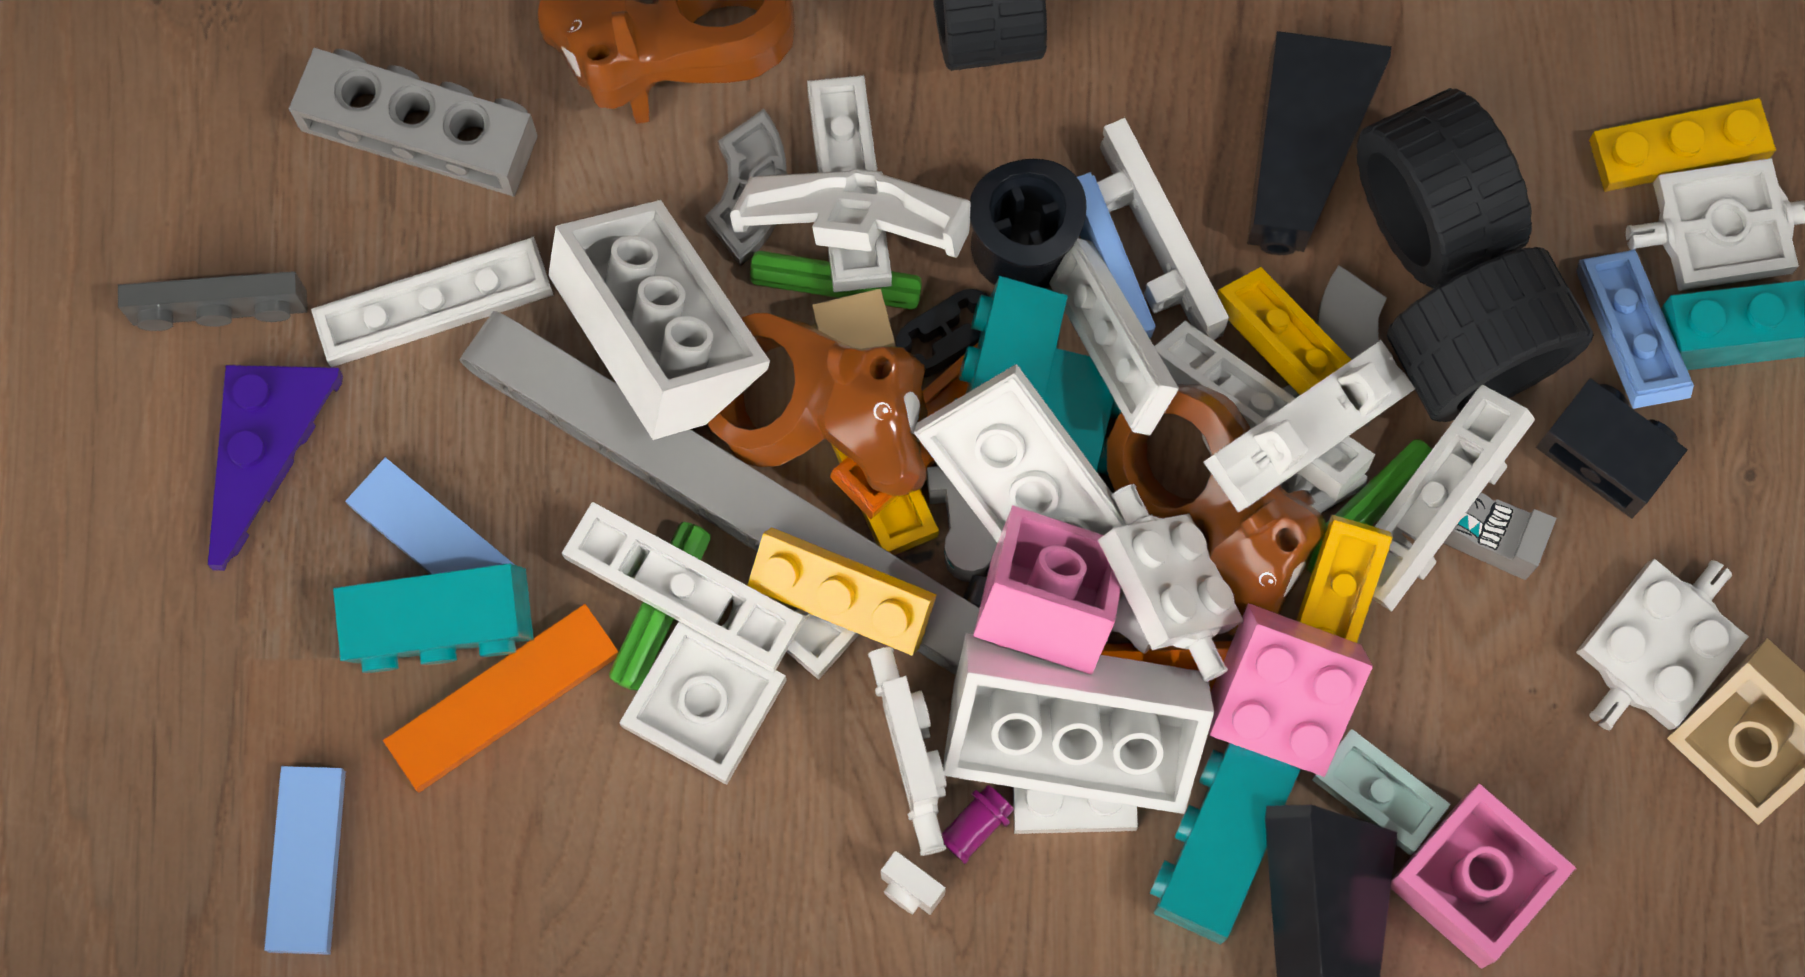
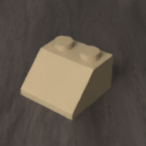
M1768 638L1732 670L1667 738L1758 825L1805 784V672Z

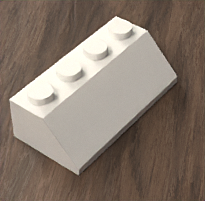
M661 200L555 227L548 276L653 440L706 425L768 370L770 360Z
M966 633L953 687L943 763L945 776L1181 814L1185 813L1214 714L1208 680L1204 682L1200 671L1100 655L1092 675L1011 648L998 646L995 643L974 637L972 633Z

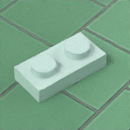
M1353 729L1340 742L1325 777L1316 774L1312 779L1366 822L1396 831V845L1410 856L1417 850L1451 805Z

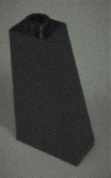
M1277 31L1269 58L1247 244L1260 246L1261 250L1273 255H1290L1295 251H1305L1391 57L1392 46Z
M1312 804L1266 806L1265 826L1277 977H1380L1397 832Z

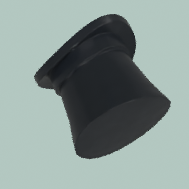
M1045 159L1016 160L1003 164L987 173L977 183L970 197V223L973 229L971 252L974 263L979 272L994 285H996L999 276L1044 289L1049 287L1051 278L1065 254L1076 243L1085 222L1087 210L1086 196L1083 186L1076 175L1065 166Z

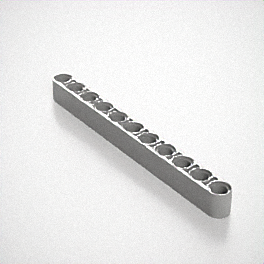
M492 312L460 357L459 361L470 372L487 384L757 552L763 533L773 527L937 594L920 648L917 651L956 675L966 633L974 634L980 609L694 431L689 429L653 440L616 383L502 313Z

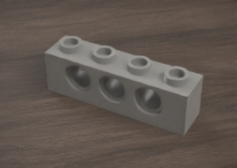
M313 48L289 107L294 120L302 132L515 197L538 137L531 114L516 102L503 98L495 99L494 103L474 97L473 93L465 87L452 82H442L440 86L420 80L415 73L400 66L390 65L386 70L369 65L359 55L344 49H335L333 53ZM364 94L375 95L373 101L362 108L351 107L352 102L357 97ZM419 110L429 112L427 118L421 123L414 125L404 123L406 117L412 112ZM469 127L484 129L482 134L472 141L457 139L459 134Z

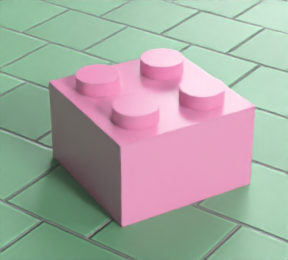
M1012 505L991 559L973 636L995 643L1001 647L1011 648L1092 675L1115 623L1121 586L1098 542V539L1103 535Z
M1248 603L1242 617L1244 621L1239 624L1223 662L1228 671L1217 677L1211 690L1214 714L1209 734L1215 738L1325 777L1373 665L1361 644Z
M1479 783L1460 800L1396 873L1391 881V889L1482 969L1498 960L1576 867Z

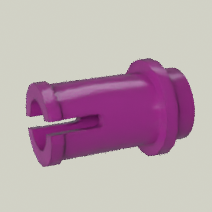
M987 785L981 792L974 789L971 793L974 799L941 833L944 845L964 864L969 861V857L1001 824L1005 827L1010 824L1007 817L1014 811V808L990 785Z

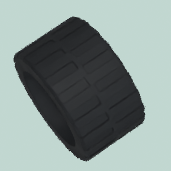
M933 0L943 59L950 71L1039 60L1044 57L1047 49L1046 0Z
M1449 88L1371 124L1361 131L1356 146V157L1360 180L1369 207L1393 253L1399 258L1405 269L1420 283L1426 284L1430 288H1436L1476 265L1526 247L1532 231V211L1525 181L1503 133L1496 126L1490 114L1472 96L1466 95V92L1456 88Z
M1527 247L1514 252H1508L1460 273L1408 306L1404 312L1395 318L1387 331V338L1415 387L1428 415L1437 422L1455 420L1481 385H1485L1507 398L1527 390L1573 361L1588 348L1594 336L1590 325L1550 253L1541 247Z

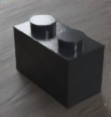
M1589 378L1536 447L1631 519L1649 502L1688 451L1687 448L1678 443L1677 435L1667 425L1654 419L1647 420L1629 407L1628 399L1619 390L1608 384L1599 385L1591 378Z

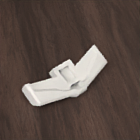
M852 169L839 172L751 176L732 209L730 218L734 232H746L749 226L815 222L812 228L816 245L847 250L872 251L881 231L884 230L943 248L948 256L957 258L969 234L971 202L967 199L886 176L881 171Z

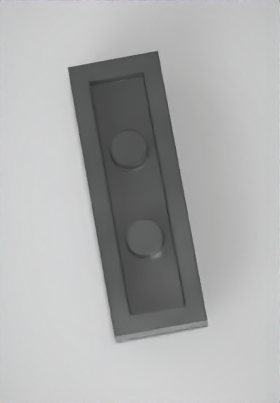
M295 271L118 285V308L133 326L148 331L168 330L173 327V323L196 321L203 326H225L232 322V318L255 317L257 320L264 322H281L288 320L291 317L290 314L308 313L307 290Z

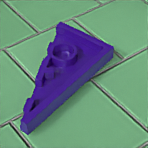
M226 365L208 566L212 570L225 571L227 563L239 554L250 536L246 532L264 502L270 503L294 463L296 450L307 442L316 427L314 420L332 390L337 392L342 385L343 374L339 368Z

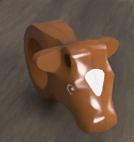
M540 0L538 8V27L544 41L563 55L579 85L590 91L598 107L615 109L630 101L636 124L649 122V92L657 82L668 80L685 83H730L756 78L782 61L792 48L795 32L794 5L792 0H653L651 4H645L638 0ZM726 6H746L758 10L744 21L725 27H704L694 23L696 19L709 11Z
M754 313L741 317L764 353L781 346L786 349L793 362L795 385L791 401L783 414L766 427L756 428L751 422L745 409L744 391L708 422L711 431L729 444L737 459L745 464L756 467L780 466L806 453L823 439H827L840 452L860 466L868 484L873 489L891 496H904L922 488L926 480V469L922 459L920 440L914 434L916 423L927 417L928 411L921 389L924 365L902 347L854 348L804 322L769 313Z
M1177 384L1179 390L1164 414H1176L1191 421L1205 436L1212 455L1251 429L1232 400L1222 393L1199 384ZM1121 412L1107 440V472L1115 492L1122 487L1135 484L1136 490L1149 515L1164 519L1190 514L1194 524L1204 535L1210 559L1216 565L1222 579L1230 587L1234 596V602L1241 616L1243 617L1248 603L1280 615L1286 598L1308 569L1314 549L1323 540L1327 529L1323 514L1312 507L1316 502L1309 491L1299 490L1287 493L1278 485L1253 504L1238 512L1211 474L1205 490L1196 499L1180 498L1166 491L1153 476L1147 460V440L1149 435L1132 432ZM1239 624L1229 630L1228 633L1235 636Z

